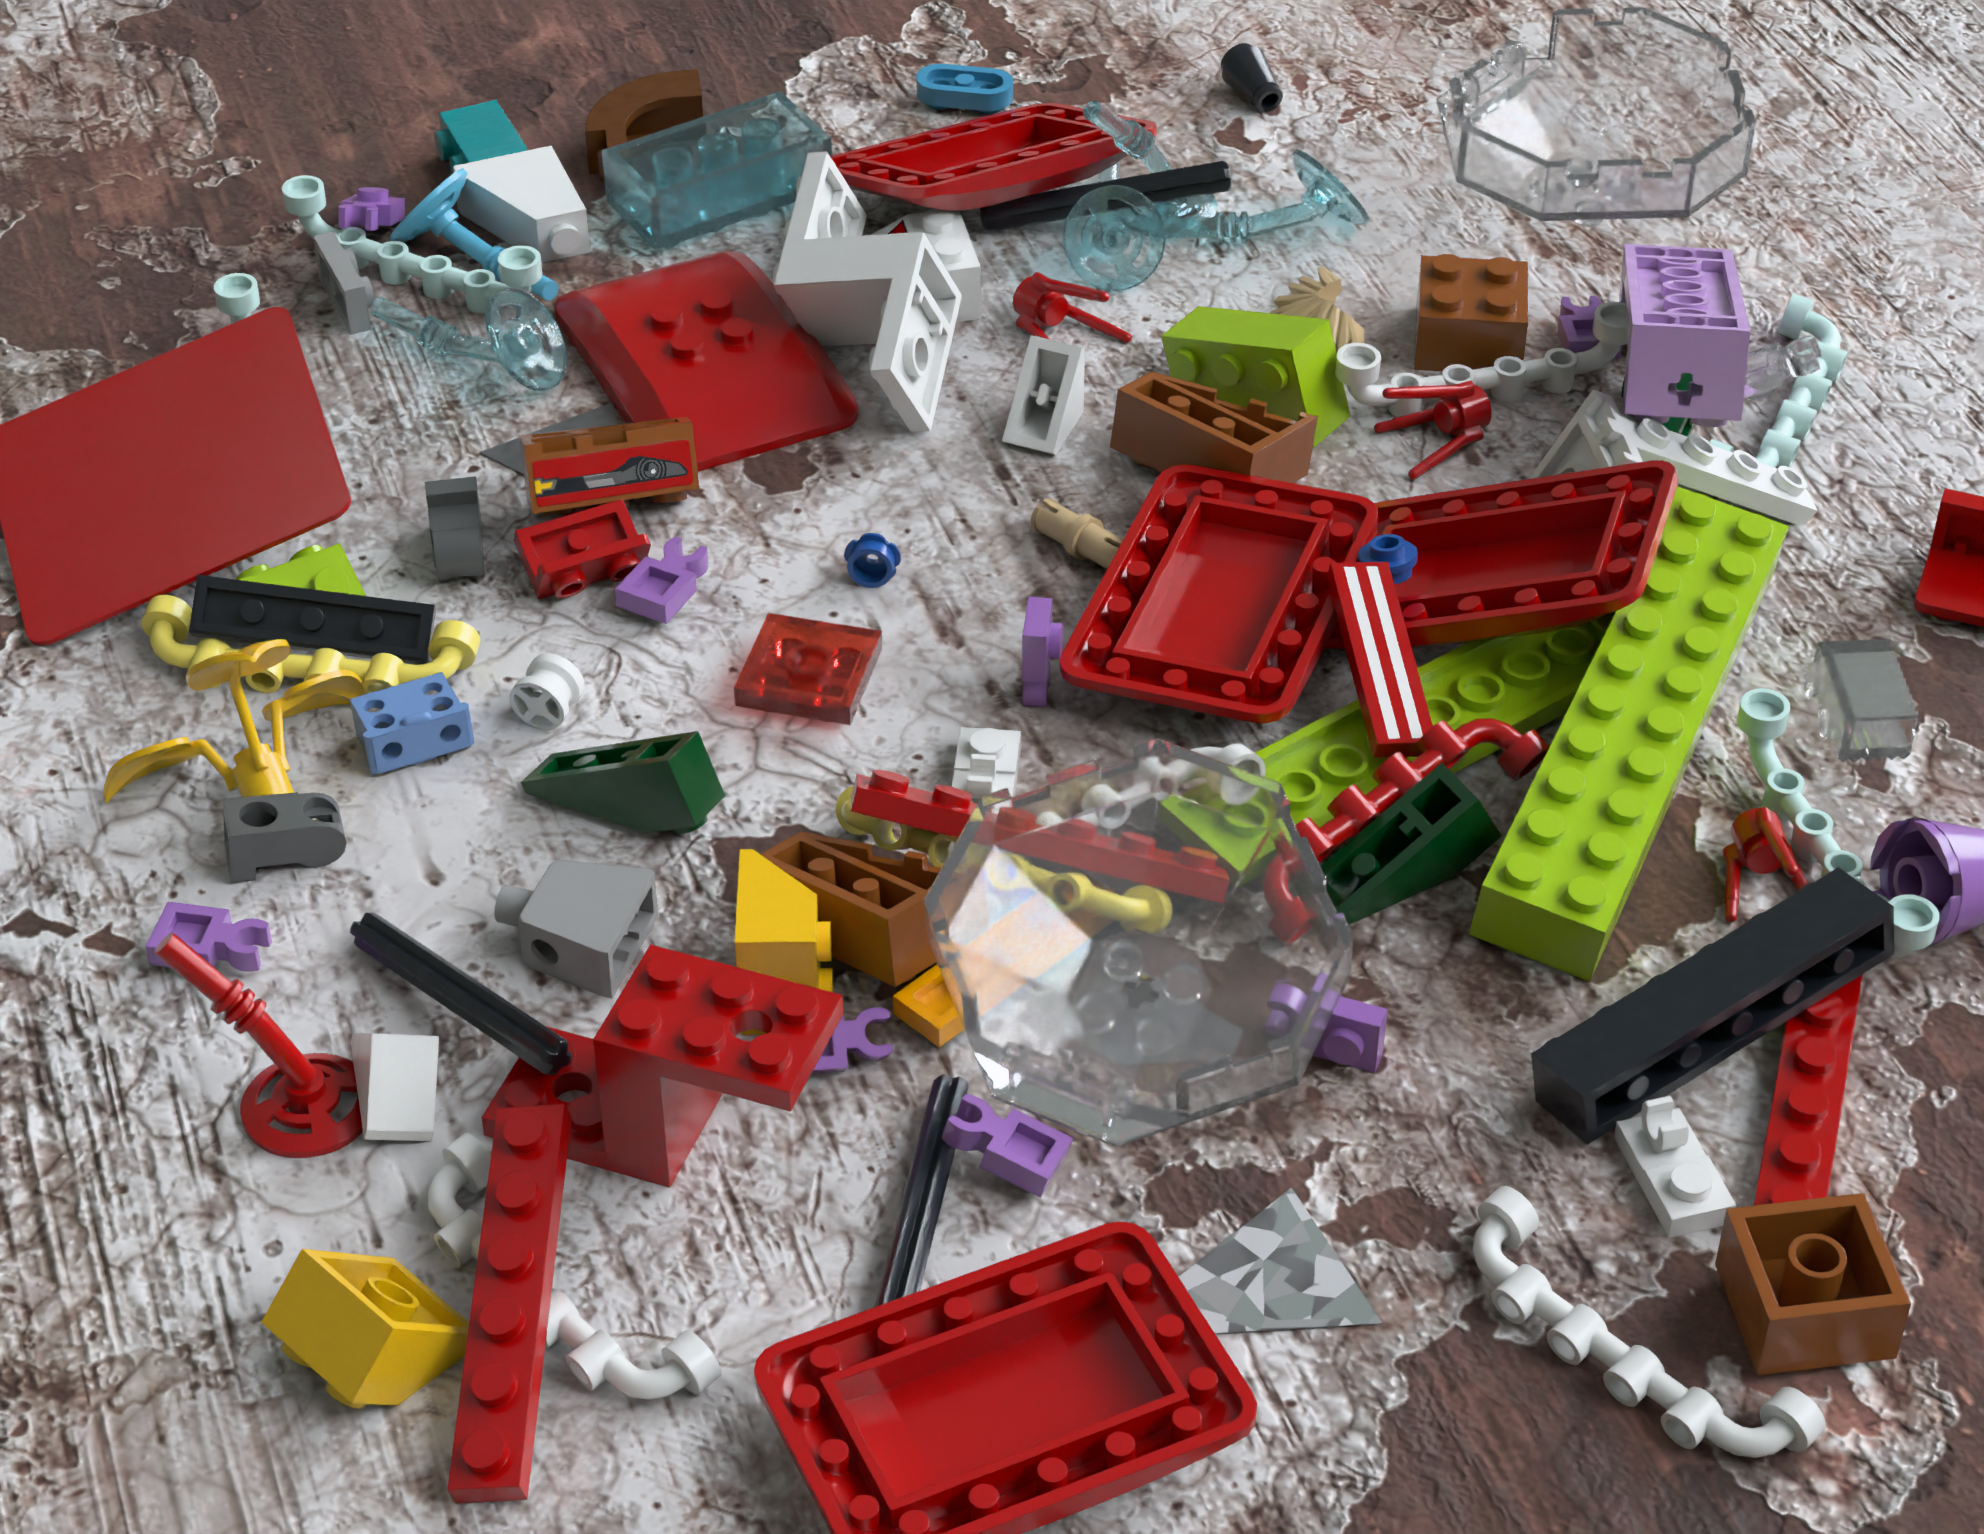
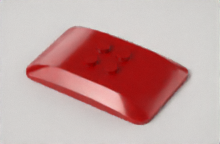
M1042 103L992 114L830 157L850 189L933 209L970 210L1014 200L1093 177L1114 166L1157 136V126L1152 121L1058 103Z
M733 251L717 252L574 290L562 295L555 303L557 321L626 424L688 417L692 421L697 471L838 432L851 427L858 419L859 408L857 400L825 350L814 336L805 332L802 326L797 323L790 308L781 295L776 292L773 282L749 257L742 253Z
M1651 460L1375 503L1378 509V523L1373 538L1383 534H1394L1401 536L1405 541L1412 543L1417 548L1418 561L1412 568V576L1402 583L1394 584L1412 649L1561 630L1600 618L1635 602L1641 597L1646 588L1678 485V475L1675 467L1670 462L1664 460ZM1338 620L1324 649H1345Z
M1182 464L1163 470L1156 478L1061 653L1059 663L1063 679L1071 685L1084 689L1252 723H1270L1286 717L1304 689L1338 620L1327 580L1330 563L1359 562V550L1364 545L1370 543L1377 528L1378 509L1375 503L1366 497L1257 476H1247L1245 474L1196 465Z
M1120 1221L1100 1225L782 1340L764 1349L756 1359L754 1367V1380L757 1392L831 1534H1022L1125 1494L1238 1442L1249 1435L1255 1426L1257 1415V1402L1252 1390L1154 1238L1144 1228L1134 1223Z

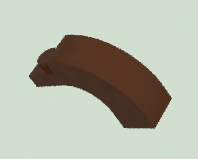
M698 69L657 73L629 81L604 95L590 110L585 123L589 174L599 173L600 181L610 180L612 200L632 199L629 165L637 153L651 145L665 141L705 138L702 93Z

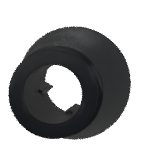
M1241 43L1225 53L1221 60L1223 81L1256 107L1258 111L1266 113L1277 108L1282 101L1283 94L1279 89L1264 52L1258 47H1253L1251 44Z

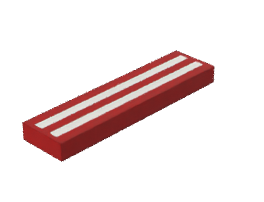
M1330 563L1327 580L1373 758L1391 757L1397 752H1401L1404 757H1418L1423 752L1417 746V742L1433 727L1389 563Z

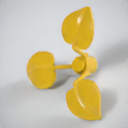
M277 639L246 646L238 652L223 653L205 659L194 665L187 672V684L191 689L200 691L228 681L249 748L233 756L236 764L233 769L225 763L204 739L189 742L187 737H180L142 748L124 756L110 768L103 788L105 801L108 803L118 791L144 775L182 763L199 755L204 756L224 778L228 791L239 789L241 797L294 793L287 776L290 767L285 755L283 719L317 708L350 704L351 698L365 695L362 682L353 671L336 670L299 683L286 690L283 697L265 705L262 709V714L265 720L271 721L273 752H271L269 744H260L241 686L240 677L269 669L285 660L291 652L288 641Z

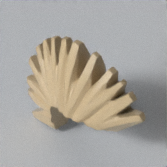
M1323 266L1318 267L1319 282L1310 277L1301 276L1298 278L1300 284L1292 282L1288 285L1293 295L1278 296L1274 302L1275 306L1279 308L1269 312L1272 314L1329 319L1336 353L1346 344L1364 343V328L1355 322L1351 316L1340 311L1334 305L1336 297L1342 291L1341 279Z

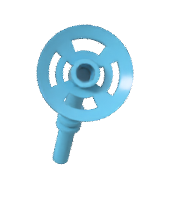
M464 168L453 173L428 194L401 221L389 237L390 241L406 242L430 230L436 237L442 235L446 240L482 264L483 269L491 271L495 275V279L501 281L498 256L505 248L500 246L492 247L456 221L459 215L452 209L466 183L468 173ZM542 275V278L537 283L531 285V293L547 301L554 299L559 290L558 284Z

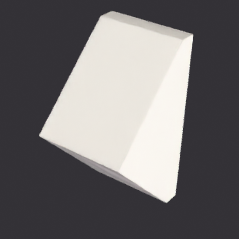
M1033 335L1030 336L1002 442L1052 455L1058 453L1084 412L1085 349L1083 347Z
M377 1033L352 1034L351 1049L365 1140L432 1141L435 1123L439 1036Z

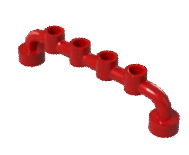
M1493 718L1475 719L1461 725L1456 730H1453L1445 720L1438 722L1417 742V746L1423 753L1416 759L1409 762L1401 752L1395 753L1373 773L1372 778L1379 784L1377 787L1365 795L1356 784L1349 786L1335 797L1327 807V810L1334 818L1319 828L1310 817H1307L1297 823L1283 837L1281 843L1288 851L1282 854L1271 866L1266 882L1268 899L1278 914L1277 919L1272 924V928L1289 947L1299 943L1314 931L1328 913L1310 893L1298 899L1292 889L1293 879L1302 871H1309L1316 867L1335 847L1349 837L1354 838L1440 763L1451 769L1476 745L1491 743L1504 751L1497 763L1513 781H1518L1543 761L1550 746L1534 729L1522 735L1509 724Z

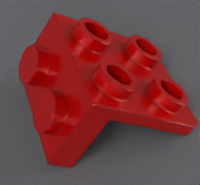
M1947 488L1944 489L1931 547L1914 601V608L1917 611L1943 620H1955L1984 627L1983 496Z

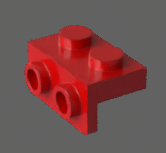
M623 499L515 530L513 540L538 600L553 595L557 598L571 597L583 591L589 584L610 579L612 582L623 581L645 556L648 557L651 546L647 534H637Z

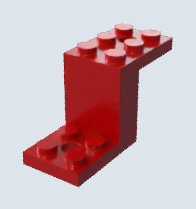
M650 944L593 1039L548 1027L568 1041V1051L572 1054V1059L568 1066H562L556 1075L548 1076L520 1057L517 1059L481 1117L484 1136L491 1138L494 1136L497 1108L565 1104L572 1118L567 1159L670 1188L723 1093L791 1112L843 1016V995ZM747 1030H761L767 1033L754 1038L752 1041H745L735 1037ZM573 1090L588 1093V1095L580 1096L572 1102L557 1099L561 1094Z

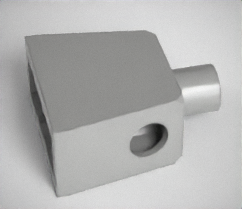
M557 860L550 863L534 891L504 885L496 900L495 920L498 923L518 927L522 961L529 968L600 996L613 999L658 917L654 870L647 868Z

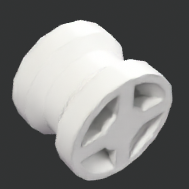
M551 653L540 654L528 666L526 676L518 680L509 695L510 704L515 713L532 727L542 730L555 729L565 720L569 707L577 703L585 689L584 679L580 671L567 659Z

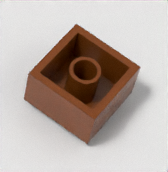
M1441 254L1438 256L1421 255L1416 304L1414 370L1443 371L1447 366L1454 364L1465 365L1473 370L1494 366L1495 360L1504 356H1513L1524 361L1528 328V262L1513 261L1505 257L1477 259L1460 258L1453 254Z
M1864 1193L1726 1209L1715 1266L1757 1375L1897 1359L1911 1301Z

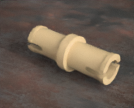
M1051 498L1042 500L1043 506L1051 509V511L1043 508L1040 504L1035 507L1031 516V527L1034 531L1044 534L1064 545L1067 554L1078 560L1088 558L1108 569L1123 539L1104 529L1101 520L1090 514L1080 516L1061 506Z

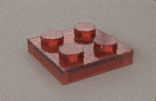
M768 613L735 684V706L851 725L882 651V631Z

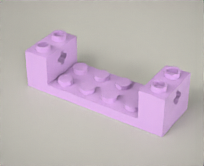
M1624 244L1619 302L1626 303L1629 326L1623 393L1624 414H1632L1634 418L1639 419L1641 422L1644 418H1651L1661 424L1668 422L1669 417L1692 418L1694 424L1704 427H1723L1727 425V420L1741 421L1751 331L1733 251L1728 249ZM1681 374H1692L1693 381L1689 382L1688 389L1685 391L1677 390L1676 383L1680 381Z

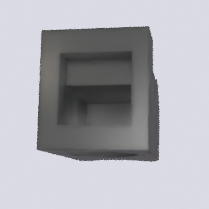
M476 476L425 482L434 566L437 571L438 581L460 576H485L482 520Z
M298 792L223 799L224 847L230 883L256 880V867L300 863L308 867H322L335 862L345 852L347 843L338 803L331 796L324 793L298 794Z

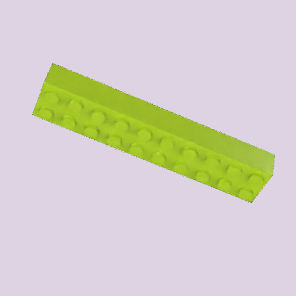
M1677 486L1646 588L1641 597L1635 602L1615 612L1482 884L1469 935L1589 982L1591 981L1772 579L1789 528L1788 525Z

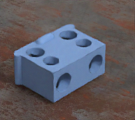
M442 672L350 699L356 736L367 754L369 771L372 774H381L411 764L416 765L432 760L437 756L471 747L474 744L469 705L465 702L460 703ZM431 690L439 692L434 695H426ZM370 708L381 709L377 712H367Z

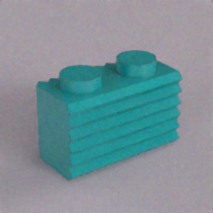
M497 99L439 113L440 130L434 132V141L441 161L449 160L451 174L454 173L453 166L528 151L526 144L520 139V135L517 134L510 119L504 114L500 104L498 105Z

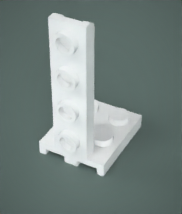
M1594 389L1529 478L1651 460H1664L1670 462L1675 467L1678 475V484L1797 525L1807 523L1818 511L1806 490L1807 483L1805 479L1795 470L1786 466L1775 468L1763 464L1741 450H1735L1732 453L1715 447L1708 440L1696 434H1690L1688 437L1668 430L1664 425L1651 418H1644L1641 422L1639 419L1620 413L1611 395Z

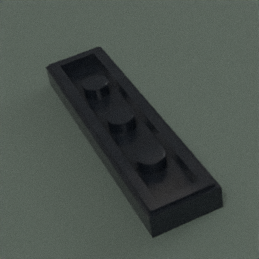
M197 575L189 634L194 637L216 638L250 644L283 639L288 641L290 649L315 652L321 648H331L345 656L369 659L379 653H388L398 657L403 663L420 665L429 663L430 654L428 647L433 635L436 606L433 604Z

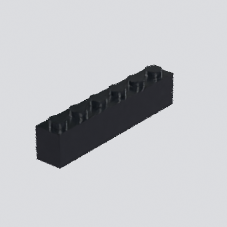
M1839 867L1815 882L1804 885L1792 896L1767 911L1753 916L1744 925L1716 942L1702 947L1693 956L1663 974L1654 976L1645 985L1612 1005L1603 1007L1594 1016L1561 1036L1550 1039L1541 1048L1531 1053L1536 1102L1587 1145L1614 1129L1617 1121L1630 1119L1640 1113L1642 1104L1645 1101L1669 1095L1894 955V906Z

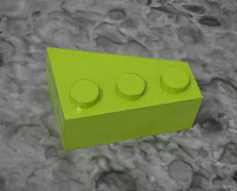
M1198 306L1161 335L1171 377L1218 389L1216 399L1248 407V402L1251 398L1268 403L1266 413L1298 421L1301 412L1318 416L1313 448L1351 417L1344 384L1335 375L1337 353L1329 319Z

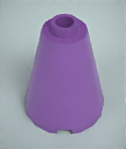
M1909 818L1890 823L1878 836L1871 855L1870 870L1880 869L1881 890L1873 892L1886 897L1889 901L1896 896L1908 894L1917 895L1932 902L1938 909L1939 922L1935 938L1929 946L1983 925L1984 829L1923 818Z

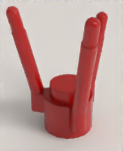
M1035 272L1031 277L1023 280L1014 293L1013 308L1020 315L1016 320V326L1030 335L1049 339L1039 326H1056L1063 321L1065 316H1068L1125 343H1129L1132 340L1130 333L1068 304L1064 297V294L1092 301L1107 302L1109 300L1107 292L1053 280L1039 272Z
M1471 380L1456 385L1386 388L1382 392L1383 397L1386 399H1441L1436 402L1432 409L1376 423L1374 431L1376 433H1383L1435 420L1440 431L1457 436L1408 472L1409 478L1415 480L1465 445L1482 440L1484 435L1481 428L1489 425L1492 418L1491 404L1483 389L1474 385Z
M1767 807L1749 809L1741 813L1733 821L1731 835L1734 843L1724 847L1722 851L1727 865L1724 917L1729 923H1733L1737 919L1741 867L1743 866L1759 874L1771 873L1783 867L1797 891L1804 885L1809 884L1796 861L1792 846L1787 842L1780 818L1775 812Z

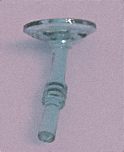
M1090 101L1083 110L1084 118L1113 137L1114 144L1134 159H1141L1150 173L1173 170L1155 145L1154 135L1150 131L1146 130L1136 121H1125L1098 101ZM1209 194L1145 205L1148 210L1153 212L1152 218L1138 213L1134 208L1116 210L1120 221L1129 229L1149 237L1173 239L1191 236L1207 229L1217 217L1218 204L1215 196ZM1195 209L1199 211L1195 215L1190 216L1188 218L1180 220H1171L1173 218L1186 216L1193 212Z
M1296 149L1291 154V159L1295 171L1306 189L1300 197L1302 203L1249 216L1247 211H1241L1240 216L1237 217L1234 211L1229 212L1228 217L1225 216L1224 212H1218L1217 217L1158 218V239L1217 238L1219 243H1224L1226 237H1228L1230 243L1236 242L1237 237H1240L1241 242H1247L1249 237L1311 222L1317 216L1322 219L1328 212L1350 223L1365 226L1370 221V218L1356 197L1328 169L1307 153Z
M1120 162L1099 173L1098 182L1119 179ZM1104 186L1088 192L1072 207L1064 225L1063 245L1070 266L1081 279L1102 290L1120 291L1141 284L1157 269L1165 250V228L1159 211L1145 195L1125 186ZM1108 200L1124 201L1135 207L1141 215L1131 222L1126 216L1120 214V210L1108 212ZM1089 209L1092 215L1083 226L1081 244H1076L1078 223L1085 211ZM1095 224V232L1092 238L1093 242H1090V231L1093 225ZM1149 233L1150 242L1147 255L1141 265L1136 268L1132 263L1141 251L1143 234ZM1130 236H1133L1131 251L1125 256L1122 252L1129 246ZM1092 256L1102 264L1115 265L1118 278H1109L1096 274L1084 263Z
M508 288L491 298L486 310V329L489 339L459 334L458 329L453 325H448L434 316L424 318L383 297L377 298L372 304V316L416 337L419 345L427 347L441 356H447L451 353L499 363L513 379L534 391H547L557 386L564 378L567 368V353L560 329L545 306L534 296L523 290ZM503 306H510L516 308L517 312L515 318H509L502 322L498 310ZM532 323H534V324L536 325V327L538 328V330H539V332H540V334H541V336H542V338H543V340H544V343H545V346H546V350H547V354H544V348H543V344H542L541 338H540L538 332L536 331V329L534 328V326L532 325ZM535 366L545 374L540 379H532L526 377L524 371Z

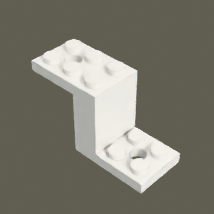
M827 151L808 153L803 173L796 182V200L791 219H788L785 225V242L780 262L775 265L773 271L775 290L790 308L797 323L802 326L805 332L814 336L821 346L876 344V347L871 349L869 355V369L873 379L877 380L889 398L893 409L899 413L911 432L931 431L962 294L924 232L862 236L867 214Z

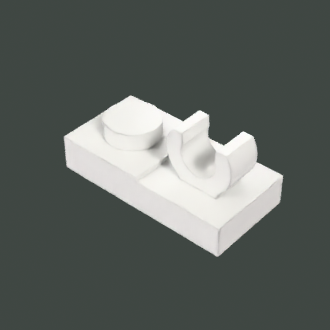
M961 727L952 787L970 793L972 795L971 802L995 808L999 800L1014 802L1021 752V731Z
M1671 1096L1645 1101L1642 1104L1640 1117L1617 1121L1614 1135L1619 1148L1668 1238L1723 1226L1726 1209L1736 1208V1203L1711 1159L1705 1154L1681 1109H1673L1674 1101Z

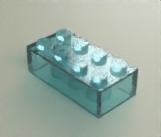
M779 91L602 150L607 203L655 251L674 247L682 241L708 232L720 231L728 225L752 217H760L766 215L769 211L795 203L796 182L803 173L807 154L827 151L832 156L831 137Z

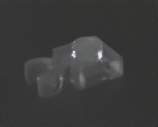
M1809 335L1799 338L1784 348H1780L1779 343H1775L1748 352L1744 398L1750 400L1764 398L1773 393L1778 387L1783 386L1784 378L1806 376L1820 370L1821 366L1817 358L1822 356V352L1815 336Z

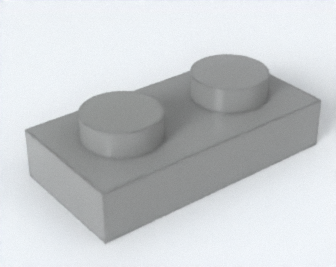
M333 231L313 236L320 281L349 333L352 335L371 330L368 308L375 307V297L368 277H359V269L353 251L351 249L344 250Z

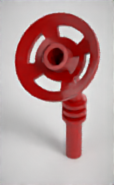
M173 932L169 933L159 943L154 953L212 1002L210 1007L212 1012L215 1014L224 1012L222 1020L225 1023L231 1024L235 1021L233 1029L238 1034L247 1032L274 1063L260 1072L250 1082L243 1094L240 1105L243 1128L248 1137L258 1147L282 1157L311 1158L337 1151L356 1140L363 1133L358 1094L352 1110L341 1121L336 1123L329 1115L339 1104L341 1092L358 1093L353 1061L327 1053L302 1054L268 1013L264 1011L267 1003L261 998L253 1001L255 993L249 988L242 991L244 983L239 979L229 981ZM331 1067L337 1068V1069H339V1070H341V1071H343V1072L339 1073L338 1071H336L335 1069H333V1068H331ZM277 1075L282 1076L273 1088L272 1098L257 1104L259 1095L268 1082ZM275 1120L289 1128H311L312 1133H286L274 1129L269 1124Z

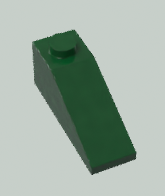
M698 731L552 753L521 782L526 794L644 833L672 830L674 834L680 835L692 832L707 822V814L725 797V793Z
M1440 763L1301 882L1298 887L1304 895L1310 893L1328 913L1326 919L1336 930H1339L1455 877L1502 835L1479 799L1443 763Z

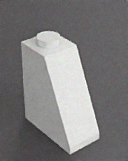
M552 146L453 166L454 173L462 168L468 173L465 186L457 200L458 210L464 217L512 246L524 245L535 248L541 255V263L590 253L586 208Z

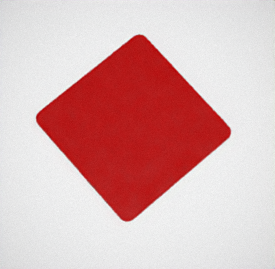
M283 307L267 308L0 425V522L25 633L30 642L38 646L53 644L149 602L155 596L165 595L197 580V575L208 576L341 517L351 504L348 486L292 317L288 310Z

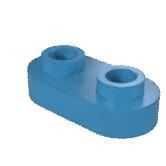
M932 64L920 69L916 75L917 97L921 102L933 109L958 108L976 110L983 114H995L1009 106L1013 101V78L1009 73L1000 69L953 64Z

